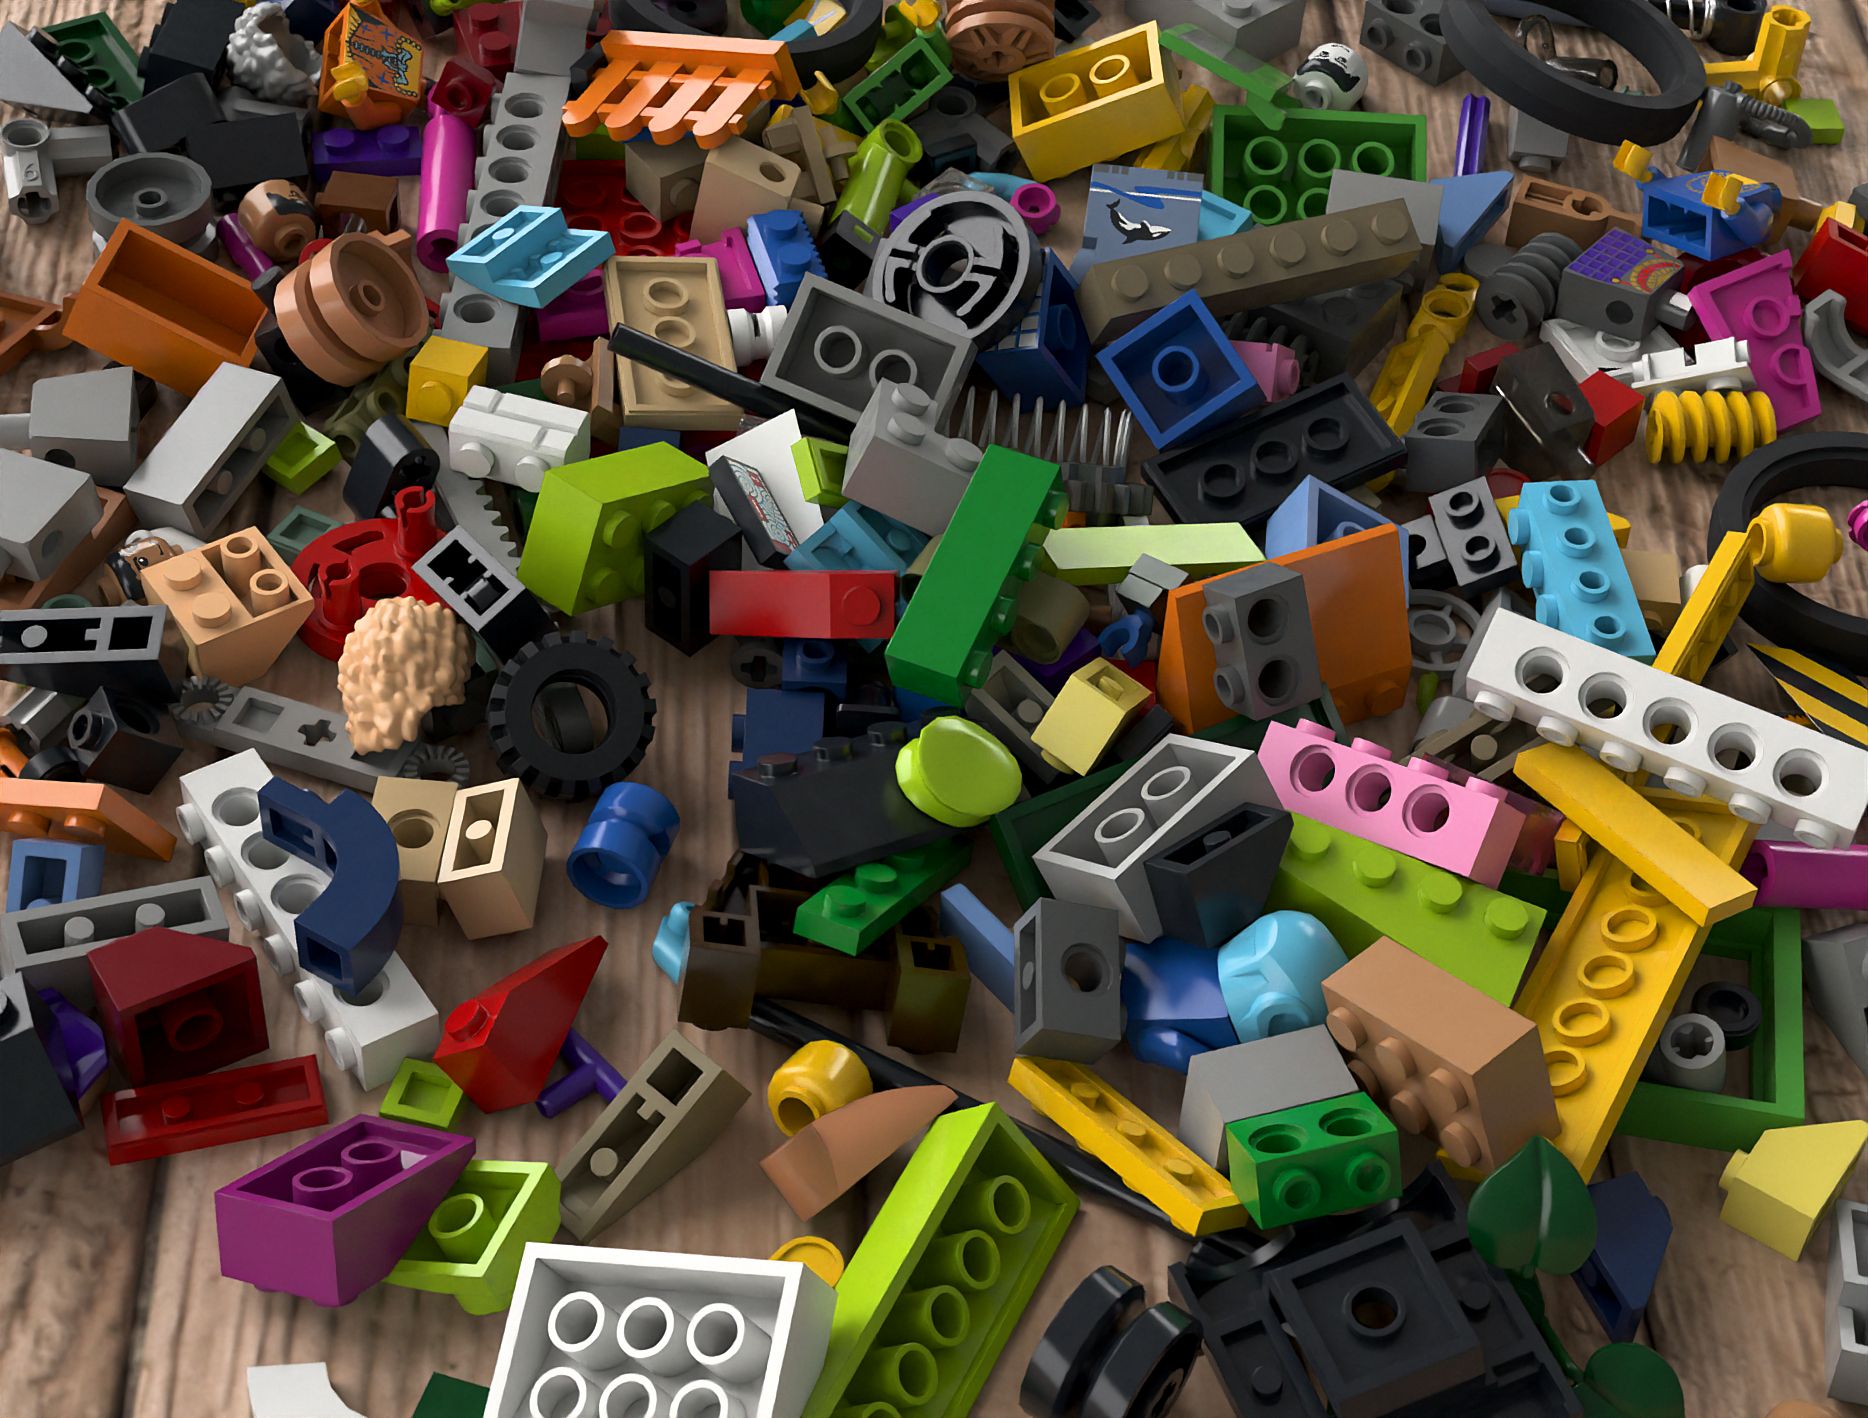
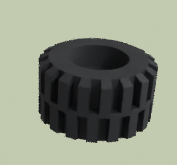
M573 630L570 636L561 637L558 631L546 634L542 641L535 644L531 641L520 648L517 655L512 660L509 659L500 672L489 694V703L485 709L484 723H488L486 740L489 750L494 749L498 756L496 764L503 774L509 772L514 778L519 777L526 792L531 789L540 793L539 799L554 802L557 798L567 799V804L579 803L588 797H600L606 787L622 782L647 754L645 750L653 740L656 729L655 726H652V717L657 713L656 698H649L647 689L652 684L646 672L639 675L633 666L637 659L628 650L621 655L611 648L615 641L607 637L601 636L598 641L587 638L588 631ZM558 682L576 683L586 687L599 698L606 711L608 726L605 737L593 750L583 754L563 753L550 747L539 736L532 720V707L537 695L548 685Z

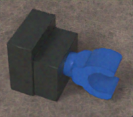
M1145 553L1128 571L1129 575L1115 591L1128 615L1124 616L1120 621L1108 625L1098 638V643L1109 658L1113 657L1117 650L1124 645L1121 649V654L1130 668L1137 667L1145 659L1148 651L1147 644L1151 640L1152 632L1163 636L1169 590L1194 583L1189 573Z

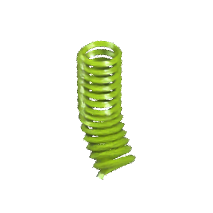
M1431 671L1430 674L1420 677L1417 690L1416 704L1423 717L1430 703L1435 699L1439 681L1438 676Z

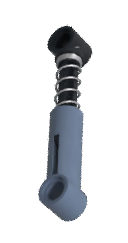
M1483 0L1485 8L1491 15L1593 28L1567 14L1542 5L1520 0ZM1647 0L1666 15L1679 29L1690 30L1691 35H1694L1696 31V34L1707 38L1708 44L1714 50L1729 56H1745L1755 51L1762 20L1768 4L1766 0H1702L1701 2L1692 0Z

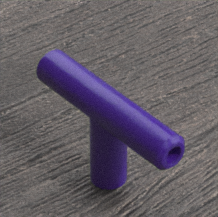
M571 1026L559 1054L575 1070L542 1090L538 1100L535 1101V1105L544 1117L551 1119L594 1091H597L610 1104L628 1081Z

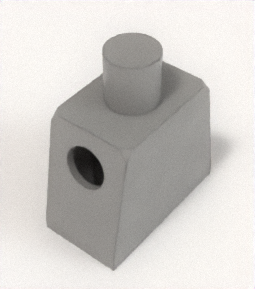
M133 366L38 380L33 384L30 413L0 414V448L7 450L31 449L32 457L91 474L94 485L124 487L135 470H137L140 408Z
M0 448V581L5 573L34 582L46 580L96 526L105 513L91 474Z

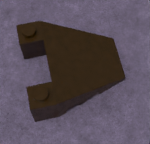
M738 848L727 862L726 873L722 880L715 879L709 886L704 904L702 906L696 904L689 913L677 982V1022L692 1023L694 1026L707 1031H722L728 1027L748 1030L753 997L757 995L764 998L882 1011L887 1046L899 1047L908 1053L916 1055H929L935 1051L956 1054L971 984L965 946L956 936H947L945 938L937 929L939 915L931 905H921V908L918 905L856 956L795 934L793 930L797 908L849 869L815 879L741 851Z

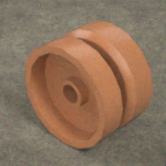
M361 232L343 233L325 246L313 259L306 260L288 273L277 284L274 297L277 322L292 351L308 369L327 382L343 387L361 385L381 371L389 361L397 360L417 346L427 335L429 313L425 295L413 272L391 248L379 239Z

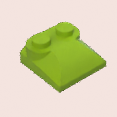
M471 1159L389 1276L380 1282L432 1292L454 1294L461 1307L467 1313L473 1315L498 1313L509 1308L512 1303L526 1242L550 1244L561 1223V1213L559 1211L561 1182L551 1165L540 1162Z

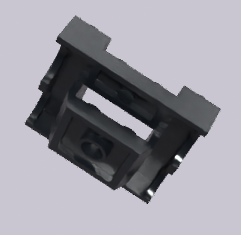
M1440 1159L1426 1164L1422 1173L1403 1189L1402 1197L1389 1199L1371 1208L1351 1214H1327L1289 1223L1277 1237L1259 1250L1222 1266L1194 1269L1184 1266L1182 1261L1168 1266V1296L1174 1305L1201 1321L1204 1327V1335L1198 1356H1206L1237 1418H1330L1281 1326L1285 1322L1289 1323L1338 1418H1583L1584 1415L1582 1405L1504 1270L1493 1266L1483 1259L1471 1242L1466 1224L1468 1208ZM1379 1302L1389 1307L1396 1319L1385 1328L1369 1329L1359 1324L1353 1317L1352 1312L1363 1303Z

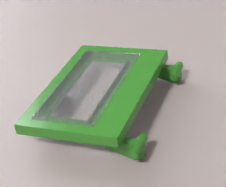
M1190 22L1163 30L1157 42L1168 48L1170 53L1174 51L1247 91L1246 105L1268 129L1280 131L1285 120L1288 118L1287 111L1279 108L1301 109L1303 107L1300 99L1287 94L1295 80L1294 78Z

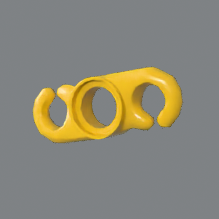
M1451 272L1441 275L1439 285L1423 296L1421 305L1407 329L1405 341L1434 328L1438 329L1449 345L1463 337L1476 311L1475 296L1480 286L1479 281L1463 273ZM1452 286L1464 288L1466 291L1458 292L1447 288ZM1432 312H1445L1452 314L1456 317H1441ZM1448 345V347H1447V350H1446L1444 356L1448 355V353H1449V351H1450V346H1449V345Z

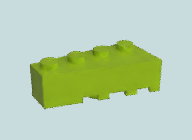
M1287 809L1288 812H1291L1294 826L1261 915L1265 916L1279 910L1298 911L1313 915L1326 926L1341 946L1349 961L1385 935L1510 1008L1548 910Z

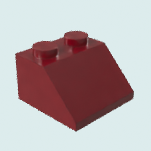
M153 926L127 937L117 938L106 945L86 952L100 1025L105 1033L110 1055L129 1089L206 1075L270 1049L257 957L251 947Z

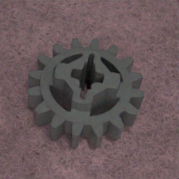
M1069 461L1057 463V465H1061L1064 493H1068L1070 496L1068 510L1087 512L1086 526L1117 527L1120 514L1152 515L1154 487L1124 482L1125 467Z

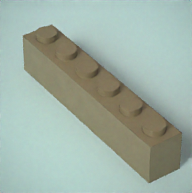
M1404 198L1094 264L1073 294L1090 343L1093 346L1118 340L1192 288L1195 289L1213 318L1396 278L1423 248Z

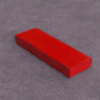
M316 1054L99 1095L110 1166L329 1124Z

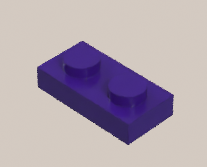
M387 125L380 129L368 131L335 128L326 132H311L316 182L329 181L333 171L385 177L421 175L422 147L419 126Z

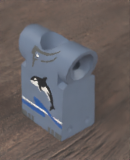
M1093 163L1082 248L1078 250L1069 269L1070 274L1078 285L1094 264L1197 242L1204 174Z

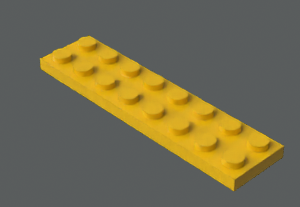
M1631 785L1634 791L1736 872H1739L1762 824L1753 823L1738 817L1728 809L1729 803L1704 793L1700 798H1693L1670 789ZM1601 844L1512 1009L1538 1026L1562 1133L1551 1142L1575 1166L1586 1187L1713 924H1710L1706 927H1701ZM1439 1147L1436 1159H1440L1450 1177L1482 1183L1487 1177L1472 1166L1468 1168L1460 1166L1447 1154L1443 1147Z

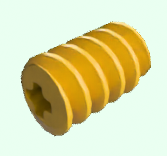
M1661 391L1652 403L1645 435L1647 457L1649 462L1653 464H1658L1660 461L1663 447H1668L1671 462L1674 464L1682 462L1686 447H1690L1693 461L1697 464H1703L1706 460L1708 447H1713L1715 460L1719 464L1727 462L1731 447H1735L1736 456L1740 462L1744 457L1753 452L1754 447L1760 448L1777 439L1774 409L1768 396L1761 391H1751L1746 397L1739 391H1729L1723 397L1717 391H1706L1701 397L1694 391H1684L1678 397L1672 391Z

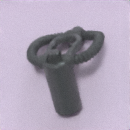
M1725 81L1723 87L1710 85L1704 88L1700 100L1703 102L1675 165L1694 174L1713 135L1732 142L1739 125L1749 134L1762 138L1766 143L1776 145L1783 150H1789L1792 147L1798 149L1811 145L1813 133L1806 121L1794 112L1791 113L1786 109L1778 108L1771 104L1767 105L1766 102L1762 103L1749 94L1741 93L1743 87L1733 81Z

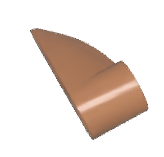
M945 1085L903 1087L871 1094L841 1106L808 1124L779 1145L758 1164L801 1221L805 1222L841 1196L959 1097L952 1089Z

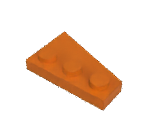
M0 777V831L31 837L106 844L105 851L168 863L171 861L178 838L105 784Z

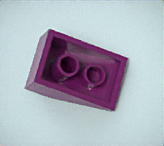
M360 1113L214 1192L221 1276L254 1284V1287L262 1292L282 1291L312 1299L315 1305L320 1307H341L354 1302L358 1298V1294L389 1276L475 1155V1138Z

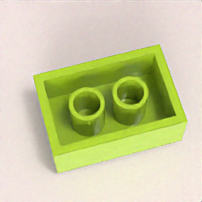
M662 441L545 470L516 578L529 591L569 616L644 595V536L695 500L700 501L713 510L715 485L708 474V466Z

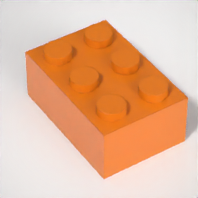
M122 217L83 283L62 335L125 366H133V370L194 399L202 386L207 383L223 361L250 368L259 350L255 344L254 334L266 315L268 308L251 289L252 282Z

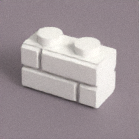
M474 385L465 398L463 407L460 406L449 424L450 468L463 472L473 478H487L520 486L530 492H540L545 470L589 459L590 414L585 411L511 393L504 394L498 390Z

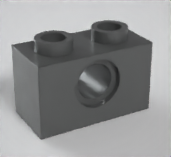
M1040 897L1014 924L1015 1054L1094 1065L1121 1041L1126 1030L1128 1013L1126 1004L1120 1001V974L1126 959V943L1123 937H1119L1118 910ZM1066 975L1072 977L1078 983L1081 991L1070 984Z

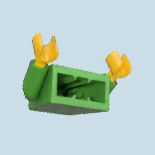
M902 0L899 4V11L917 27L916 33L918 37L892 55L848 91L842 99L839 98L837 91L821 71L814 72L818 82L808 90L801 89L798 94L805 104L809 105L813 114L820 115L824 121L862 138L867 134L870 135L884 119L891 118L901 121L954 78L948 70L952 63V51L942 24L938 20L942 13L941 5L936 0H916L910 6L905 0Z

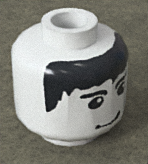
M1336 43L1321 45L1297 68L1293 82V93L1296 99L1301 100L1305 109L1349 111L1365 92L1368 85V71L1361 57L1349 47Z

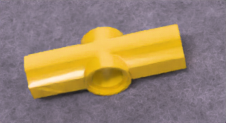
M1191 85L1188 90L1181 92L1186 131L1174 135L1167 141L1141 147L1140 154L1132 167L1195 173L1202 156L1214 104H1220L1212 98L1209 89Z

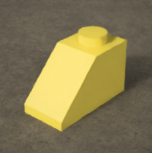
M1099 656L1071 674L1030 740L1043 748L1040 753L1041 756L1054 768L1069 775H1073L1076 771L1082 776H1086L1100 764L1153 692Z
M1862 1120L1765 1130L1750 1154L1738 1149L1726 1166L1718 1186L1728 1191L1718 1219L1797 1262L1834 1205L1835 1198L1839 1197L1854 1174L1868 1142V1123Z

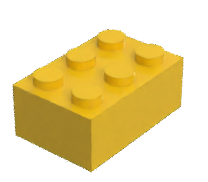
M1156 20L1008 74L1013 139L1036 182L1040 184L1054 178L1067 177L1074 171L1091 166L1093 163L1117 159L1124 153L1152 143L1167 141L1174 135L1186 131L1178 69L1169 49L1157 43L1162 33Z

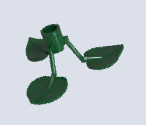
M1535 1134L1514 1156L1490 1173L1473 1194L1467 1210L1466 1220L1471 1242L1483 1259L1493 1266L1504 1270L1564 1374L1574 1382L1570 1386L1584 1409L1583 1418H1685L1683 1390L1677 1374L1669 1362L1658 1352L1638 1343L1609 1344L1592 1354L1586 1364L1585 1371H1583L1574 1363L1552 1329L1549 1319L1544 1315L1545 1304L1535 1269L1538 1268L1554 1275H1566L1578 1270L1590 1256L1595 1246L1598 1232L1595 1207L1581 1175L1558 1147L1543 1135ZM1327 1399L1326 1412L1330 1418H1338Z

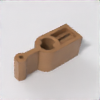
M1525 175L1513 202L1504 245L1521 249L1537 235L1545 232L1559 233L1572 239L1585 252L1614 226L1629 232L1649 244H1652L1653 239L1642 235L1643 215L1636 216L1613 210L1605 198L1595 193Z

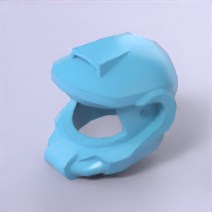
M1279 910L1257 919L1219 949L1218 974L1222 994L1241 1044L1322 1024L1326 1026L1331 1038H1334L1326 1022L1329 1012L1321 982L1347 964L1349 959L1326 926L1313 915L1290 910Z

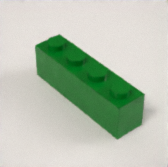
M992 443L989 444L884 652L892 685L960 709L964 708L973 688L979 690L984 686L993 661L991 650L999 634L1006 636L1014 625L1019 608L1017 597L1025 581L1032 583L1039 574L1045 552L1043 544L1050 529L1059 530L1066 518L1070 496L1068 493H1064L1061 465Z

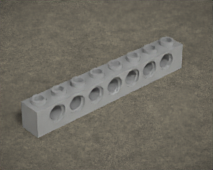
M507 72L502 94L494 93L492 98V125L486 124L484 129V157H477L476 190L470 189L468 191L466 205L467 223H461L459 226L458 250L520 205L554 208L570 137L562 120L564 113L561 108L569 100L572 101L571 77ZM449 270V290L451 293H443L440 302V326L442 330L433 329L432 335L489 348L486 388L514 383L529 320L530 307L512 303L486 293Z

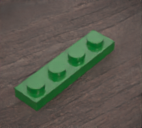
M957 834L850 868L797 908L793 933L853 956L858 955L970 864L974 840Z

